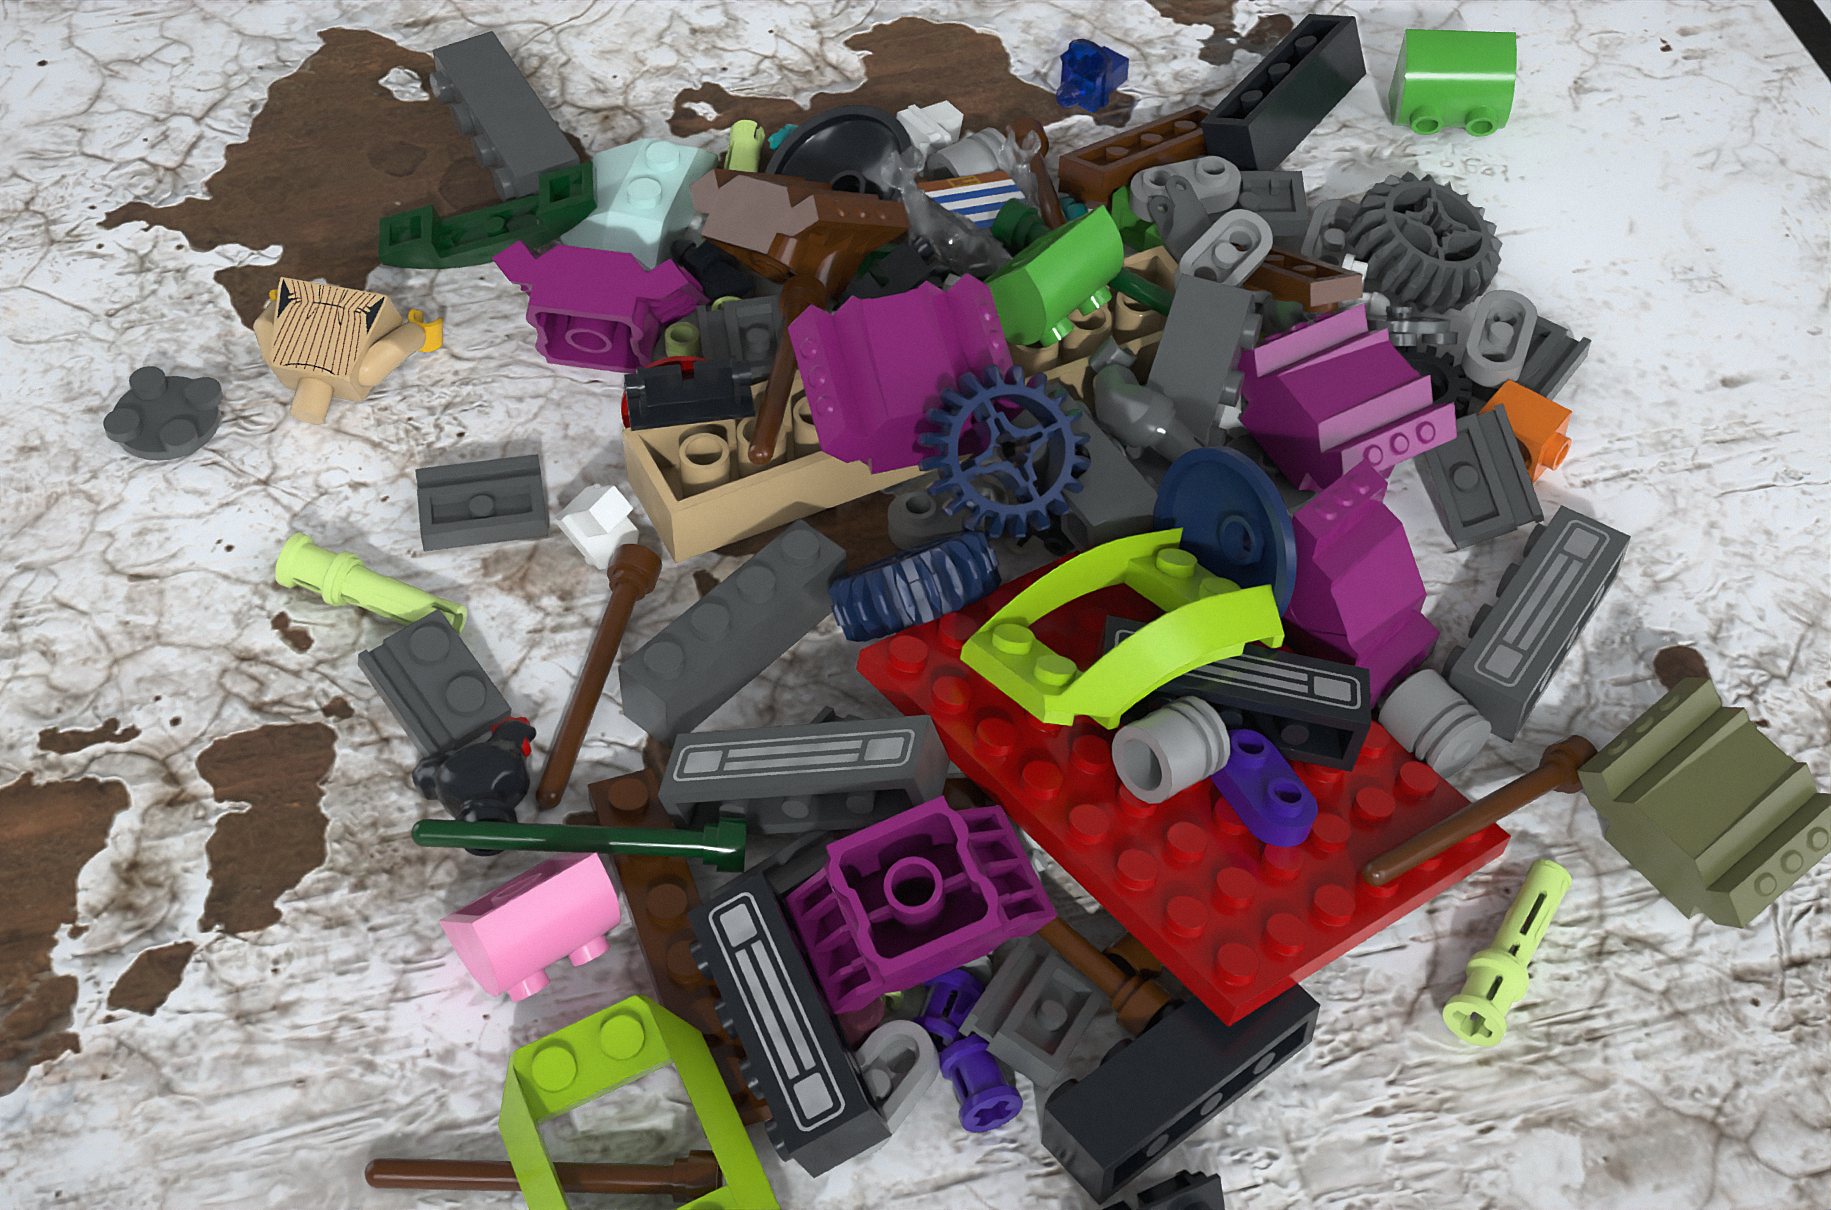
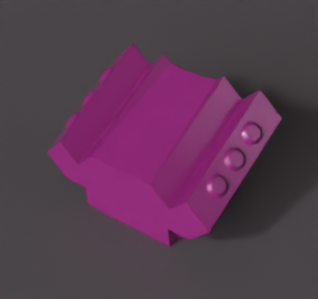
M521 240L492 257L512 284L520 285V290L526 292L530 297L525 315L526 320L537 330L536 350L550 364L628 374L636 373V367L642 366L644 368L651 364L654 349L665 329L696 311V306L706 305L710 302L703 292V287L699 281L684 267H679L671 259L666 260L651 270L631 253L559 244L541 255Z
M968 273L961 277L946 292L925 281L917 289L875 299L867 298L861 300L852 295L833 315L811 304L787 327L822 452L845 463L860 460L869 467L871 475L918 465L920 460L935 457V448L919 445L918 436L927 432H939V428L930 424L924 417L928 409L938 408L949 412L941 402L939 393L944 388L951 387L962 394L959 386V377L968 372H972L982 384L983 368L989 365H997L1004 380L1008 368L1013 366L990 286ZM990 400L996 413L1003 411L1009 422L1013 421L1025 410L1020 405L1009 401ZM972 412L966 418L959 434L958 456L974 453L977 446L976 433L972 427L977 421Z
M1365 303L1341 307L1332 312L1320 313L1310 321L1294 324L1286 331L1264 337L1262 341L1256 343L1253 351L1243 349L1237 370L1245 372L1241 394L1249 403L1240 422L1297 491L1307 489L1321 493L1363 459L1384 479H1388L1396 464L1457 438L1454 402L1433 404L1430 375L1421 376L1394 348V344L1389 340L1388 328L1368 331Z
M1363 459L1293 514L1292 522L1298 549L1297 576L1292 597L1286 612L1281 618V624L1284 631L1283 642L1295 653L1369 669L1372 710L1432 655L1440 632L1421 613L1427 593L1403 523L1383 503L1388 482Z
M943 795L826 845L828 857L824 867L784 899L832 1014L861 1010L882 994L903 991L988 955L1008 939L1032 935L1058 916L1001 805L954 811L948 807Z

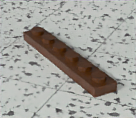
M652 767L588 784L589 801L598 826L675 829L671 818L658 797L660 787ZM608 854L659 1004L701 1031L743 1126H749L773 1118L765 1097L758 1100L742 1076L738 1061L746 1057L747 1054L740 1038L738 1037L735 1040L730 1038L715 1012L713 1001L722 997L715 979L709 982L704 978L689 950V943L695 941L697 937L687 913L702 905V901L686 858Z

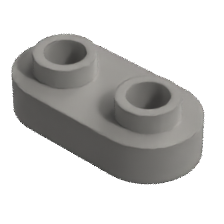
M1207 156L1148 168L1140 171L1133 177L1130 187L1129 206L1137 217L1155 223L1149 210V202L1156 196H1164L1170 199L1166 192L1165 183L1169 177L1179 175L1190 182L1207 214L1224 211L1231 208L1238 200L1241 174L1234 164L1218 156ZM1176 184L1177 189L1184 190L1181 185ZM1158 206L1160 212L1166 213L1163 207Z
M1330 199L1320 203L1313 211L1301 254L1342 267L1346 254L1354 255L1355 248L1347 241L1351 234L1349 225L1353 219L1352 215L1359 204L1346 199Z
M1236 209L1225 213L1181 258L1174 272L1173 281L1175 289L1177 290L1182 273L1239 288L1263 263L1272 247L1273 235L1268 223L1261 216L1249 210ZM1230 243L1239 244L1245 251H1238Z
M1495 290L1481 298L1461 361L1465 374L1474 382L1485 387L1501 388L1508 379L1514 382L1518 380L1537 320V309L1527 297L1510 290Z
M969 481L970 485L985 498L1009 505L1006 493L997 485L986 481ZM926 489L905 492L897 496L889 505L887 517L889 538L897 547L905 550L931 539L964 530L961 527L962 518L966 508L963 507L956 514L946 517L941 513V508L951 497L947 490L933 496H929ZM983 517L980 525L976 528V530H980L985 533ZM1005 523V525H1004V530H1003V532H1004V531L1006 530V528H1007L1006 523Z
M896 1020L883 1024L868 1037L856 1053L892 1135L933 1084L940 1065L938 1051L928 1032L917 1023L907 1020ZM906 1058L915 1059V1063L909 1071L905 1073L893 1072L895 1065L899 1061ZM891 1137L852 1158L865 1157L877 1152Z

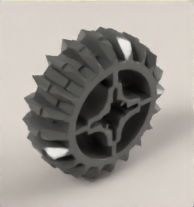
M1409 171L1401 178L1390 174L1385 181L1376 183L1372 189L1366 192L1352 215L1353 219L1349 225L1351 234L1347 241L1355 248V260L1368 264L1366 278L1376 279L1381 284L1380 293L1385 291L1394 293L1398 296L1400 305L1406 301L1414 302L1421 313L1432 306L1441 315L1450 308L1461 311L1466 305L1474 302L1478 296L1484 294L1491 284V280L1498 272V266L1502 261L1499 251L1503 243L1494 236L1497 225L1483 219L1485 208L1474 207L1468 201L1469 193L1464 195L1456 193L1452 190L1450 181L1443 186L1437 184L1430 174L1419 180Z

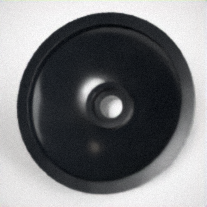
M846 105L822 112L795 129L779 146L769 162L765 173L805 177L806 181L831 183L833 191L878 195L879 200L905 202L906 206L915 186L918 158L910 134L893 115L885 110L869 105Z

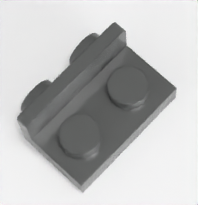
M1239 171L1241 182L1237 202L1227 210L1208 214L1214 224L1229 211L1236 209L1249 210L1261 216L1268 223L1273 236H1306L1309 218L1302 171Z

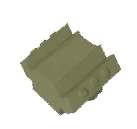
M1685 677L1577 770L1590 805L1609 822L1604 839L1688 920L1698 913H1704L1717 925L1743 929L1831 852V794L1819 793L1817 791L1808 764L1806 762H1797L1790 755L1787 756L1760 732L1757 726L1749 719L1745 707H1722L1711 678Z

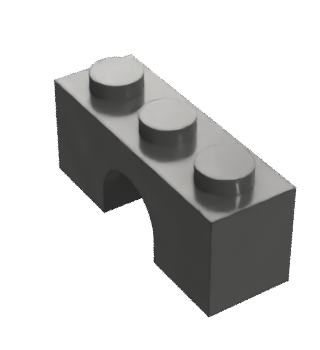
M1055 382L1047 386L1043 394L1047 396L1050 392L1062 386ZM1068 394L1066 400L1059 408L1063 413L1074 408H1080L1083 411V416L1079 421L1070 423L1073 434L1087 432L1091 436L1089 443L1075 447V455L1085 456L1090 459L1091 464L1087 470L1071 471L1070 475L1080 480L1084 485L1081 493H1072L1065 488L1060 492L1070 507L1067 514L1061 515L1062 532L1081 554L1117 539L1152 533L1153 512L1159 489L1157 484L1149 475L1142 476L1128 461L1124 448L1116 438H1108L1094 423L1092 414L1085 403L1081 400L1075 401ZM1025 409L1010 423L1018 428L1025 429L1039 423V421ZM1027 438L1012 443L1011 441L999 443L996 439V443L1000 445V447H996L998 457L1002 461L1009 460L1013 464L1014 462L1008 457L1014 456L1016 454L1014 448L1026 443ZM1048 442L1042 444L1033 455L1032 466L1037 480L1033 482L1035 488L1040 487L1048 470L1050 459Z

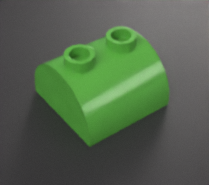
M1406 29L1388 94L1392 125L1411 126V130L1420 135H1431L1439 132L1443 127L1465 128L1469 135L1483 137L1493 134L1497 129H1503L1509 119L1515 90L1517 66L1516 32Z
M1104 205L1039 237L983 281V283L990 286L1006 342L1015 345H1030L1039 340L1043 347L1047 348L1061 340L1075 328L1067 317L1078 308L1082 316H1086L1103 306L1113 297L1106 285L1119 274L1123 265L1124 249L1118 228Z

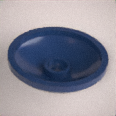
M1207 446L1186 452L1172 463L1160 483L1153 512V532L1183 527L1178 549L1195 556L1199 565L1217 577L1231 580L1239 585L1241 589L1271 584L1281 620L1292 597L1298 566V549L1294 525L1281 493L1269 476L1253 460L1235 449L1225 446Z

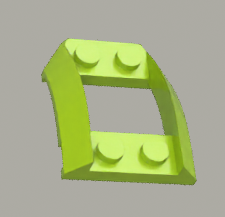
M1182 527L1117 539L1090 549L1063 563L1017 595L972 635L963 645L960 659L1043 723L1072 726L1074 716L1082 714L1089 715L1109 730L1119 727L1121 715L1135 703L1172 679L1206 664L1242 655L1244 645L1247 642L1260 640L1270 648L1282 647L1284 631L1271 584L1241 589L1235 582L1217 577L1199 565L1195 556L1178 549L1183 531ZM1121 583L1127 584L1167 612L1123 640L1084 673L1077 669L1073 661L1056 654L1037 640L1033 632L1027 629L1033 622L1068 601L1086 593Z
M646 995L631 996L518 1048L509 1056L498 1127L529 1210H572L539 1125L672 1063L676 1066L727 1182V1185L675 1210H781L701 1031Z

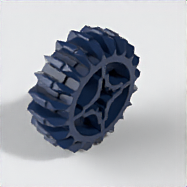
M994 364L983 368L982 384L972 372H968L959 377V386L962 394L951 387H946L939 393L941 402L949 412L938 408H931L926 411L925 419L933 426L939 428V432H927L918 436L919 445L935 448V457L920 460L918 467L920 471L924 472L937 469L940 480L930 483L926 487V491L929 496L948 491L951 497L941 508V513L944 516H952L963 507L966 508L962 518V529L974 531L984 517V531L987 538H999L1004 530L1005 523L1011 537L1020 538L1026 536L1027 520L1037 531L1050 527L1047 509L1058 516L1068 513L1070 507L1060 492L1063 488L1077 494L1083 491L1084 485L1070 474L1071 471H1083L1090 468V459L1085 456L1075 455V447L1089 443L1091 436L1087 432L1072 433L1070 423L1079 421L1083 416V411L1080 408H1074L1064 413L1061 411L1059 406L1066 400L1068 395L1065 388L1059 387L1046 396L1043 394L1047 385L1048 377L1042 372L1034 374L1025 386L1023 366L1013 365L1009 367L1003 380L1001 371ZM990 400H1004L1020 405L1028 410L1039 423L1025 429L1018 428L1008 421L1003 411L996 413ZM972 412L977 421L972 425L977 437V446L974 453L960 464L958 458L959 434L966 418ZM1027 438L1026 443L1014 448L1016 454L1008 457L1014 462L1013 464L1008 460L999 463L995 461L981 466L982 461L994 455L993 448L1000 447L995 442L996 439L999 443L1008 441L1012 443ZM1048 442L1050 450L1049 466L1042 484L1036 490L1033 482L1037 480L1032 466L1033 455L1042 444ZM991 475L1000 481L1005 491H1013L1019 504L1006 505L991 501L978 493L970 485L969 481L980 476Z
M976 529L974 531L962 530L954 534H947L890 554L887 557L870 562L868 565L841 576L828 589L833 604L831 605V610L837 626H841L847 640L867 642L875 638L880 639L887 635L898 633L913 625L920 626L931 620L939 619L947 613L961 610L969 604L978 602L980 598L991 595L1002 582L998 569L1000 563L994 547L989 545L983 531Z

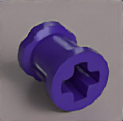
M956 968L924 982V989L927 994L918 1016L912 1017L909 1020L917 1023L928 1032L939 1056L952 1043L965 1039L964 1035L958 1030L986 990L983 984L974 976ZM956 990L957 997L951 995V991ZM943 1011L948 1012L947 1018L942 1016ZM933 1033L940 1035V1037L935 1039Z
M978 1034L952 1043L939 1056L941 1074L944 1079L952 1082L962 1106L958 1115L961 1125L966 1131L973 1133L996 1129L1016 1117L1023 1108V1099L1016 1087L1008 1085L999 1065V1058L986 1050L990 1042Z

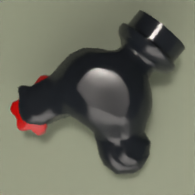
M506 717L501 723L492 726V736L486 742L473 744L452 755L432 754L422 758L412 771L414 786L417 792L426 800H438L446 812L455 818L454 820L518 823L514 808L527 795L530 786L527 757L532 751L530 743L536 737V729L530 726V722L526 717ZM464 848L468 853L476 856H493L505 851Z

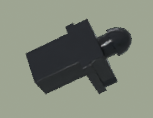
M678 239L672 243L670 247L672 260L678 266H684L703 287V292L710 300L708 304L712 306L716 300L726 296H734L742 300L754 298L756 283L735 269L739 260L713 246L707 239L698 248L695 242L688 239Z

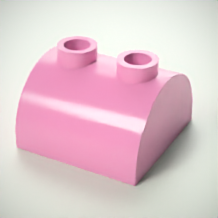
M596 852L557 853L440 919L439 922L457 955L476 982L493 997H497L507 991L512 1002H517L546 987L550 983V979L544 969L565 956H568L573 967H576L606 952L611 946L605 933L620 924L621 912L612 883Z

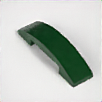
M593 161L539 175V194L443 220L440 219L433 204L380 218L378 258L382 265L399 268L450 269L494 262L493 256L519 240L532 249L538 248L573 229L598 207L596 167Z

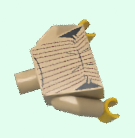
M285 277L280 278L278 289L269 292L271 303L259 315L253 325L264 363L270 367L284 387L295 391L289 411L290 415L300 421L317 425L325 422L332 397L356 402L363 401L367 398L372 386L381 383L405 359L416 351L432 352L439 349L443 344V318L437 317L434 322L423 323V312L418 309H412L408 314V322L402 325L403 318L388 295Z

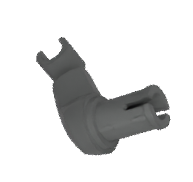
M1109 335L1088 359L1089 365L1097 372L1093 379V394L1097 419L1101 426L1121 444L1132 448H1137L1140 445L1143 448L1150 446L1170 463H1173L1186 452L1209 446L1174 416L1177 411L1173 408L1175 402L1160 392L1139 386L1134 373L1129 370L1130 366L1137 360L1136 355L1128 347L1120 348L1114 338Z

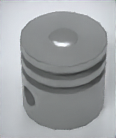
M990 127L931 154L927 161V174L930 182L1003 170L1016 185L1020 179L1017 157L1010 143L1003 134Z
M1432 669L1417 672L1397 687L1386 700L1378 718V723L1409 753L1413 752L1418 762H1425L1444 779L1459 772L1474 759L1485 745L1492 729L1490 721L1484 716L1479 715V711L1474 706L1469 705L1461 694L1454 691L1447 681L1437 671Z
M1194 696L1180 697L1173 703H1169L1161 709L1151 712L1141 720H1136L1122 727L1115 734L1112 743L1113 762L1120 779L1134 796L1149 804L1161 803L1179 791L1191 787L1209 775H1213L1226 766L1230 756V739L1225 724L1216 710L1204 700Z

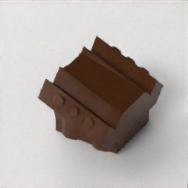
M713 168L689 185L694 210L709 214L700 235L707 239L710 244L730 254L751 271L778 285L783 286L789 278L796 275L813 276L826 286L829 295L828 299L839 302L837 296L846 290L850 279L867 255L911 228L905 202L879 200L878 195L833 191L831 183L806 181L805 177Z

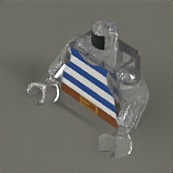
M1030 130L1023 139L1022 149L1015 142L1014 131H1011L999 150L1001 162L1014 172V175L1011 177L1003 170L916 184L914 179L923 170L925 159L921 151L915 146H909L901 156L894 150L884 161L881 168L883 180L889 186L901 191L902 196L897 198L898 202H905L911 227L905 231V234L913 240L921 234L924 235L936 250L933 256L941 262L949 263L953 267L952 271L962 277L966 273L973 277L993 274L1024 250V248L1014 250L998 242L992 236L995 218L1001 207L1009 199L1015 197L1035 207L1038 210V216L1042 218L1039 206L1037 174L1030 172V162L1041 147L1039 135L1033 130Z

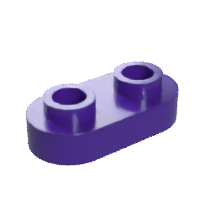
M1248 729L1228 730L1230 756L1227 764L1218 772L1209 775V777L1255 837L1265 843L1278 847H1292L1301 844L1307 839L1318 813V806L1314 796L1273 743L1262 734Z

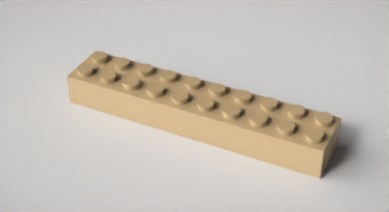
M1163 245L1124 258L1122 267L1173 294L1176 293L1173 278L1178 264ZM1106 285L1113 297L1103 306L1086 316H1082L1078 308L1067 317L1075 328L1058 342L1047 348H1044L1039 340L1030 345H1015L1007 342L1013 365L1023 366L1025 386L1034 374L1042 372L1048 377L1046 387L1058 382L1075 401L1081 400L1084 402L1092 414L1096 412L1093 379L1097 372L1089 365L1088 359L1111 335L1120 348L1128 347L1136 355L1137 360L1130 366L1129 370L1134 373L1139 386L1147 384L1167 317ZM799 370L795 374L772 460L767 465L756 466L751 463L748 458V448L768 380L750 386L755 409L754 417L631 431V427L622 430L627 480L675 564L934 470L920 471L918 465L871 475L869 467L860 460L845 463L822 452ZM973 453L958 456L959 461L969 458Z

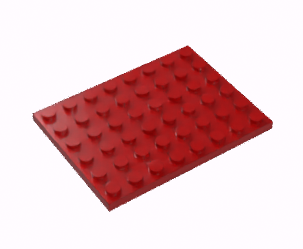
M1079 550L998 586L990 595L980 598L978 602L969 604L961 610L947 613L939 619L931 620L920 626L913 625L861 649L856 670L904 716L930 715L949 759L998 806L1001 805L1003 811L1228 1027L1501 856L1511 838V835L1497 823H1493L1382 886L1373 887L1368 885L1363 880L1361 874L1362 867L1368 860L1472 804L1471 801L1425 762H1418L1413 752L1409 753L1372 717L1371 727L1352 772L1284 758L1314 796L1318 806V813L1307 839L1299 845L1278 847L1265 843L1255 837L1209 776L1191 787L1179 791L1161 803L1149 804L1138 799L1126 788L1120 779L1112 757V743L1115 734L1125 725L1119 724L1118 728L1107 730L1094 719L1088 718V715L1082 714L1074 716L1072 726L1043 723L960 659L963 645L998 611L1037 580L1081 554ZM1121 583L1086 593L1068 601L1033 622L1027 629L1033 632L1037 640L1056 654L1073 661L1077 669L1084 673L1092 666L1107 615L1150 623L1167 612L1127 584ZM1260 640L1246 643L1255 646L1270 648ZM1282 642V647L1270 648L1297 654L1284 642Z

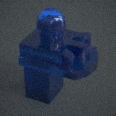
M1082 38L1071 41L1068 50L1060 55L1062 61L1061 84L1056 91V101L1062 108L1070 109L1079 105L1092 113H1095L1101 107L1104 108L1109 104V95L1128 79L1129 58L1106 46L1101 48L1090 40Z

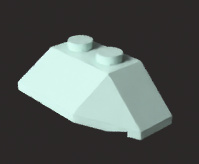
M648 138L595 153L591 161H593L596 167L598 207L586 219L561 235L560 238L564 245L631 253L651 270L668 259L672 260L670 255L672 243L684 238L696 213L689 185L713 168H717L719 164L718 155L696 147Z

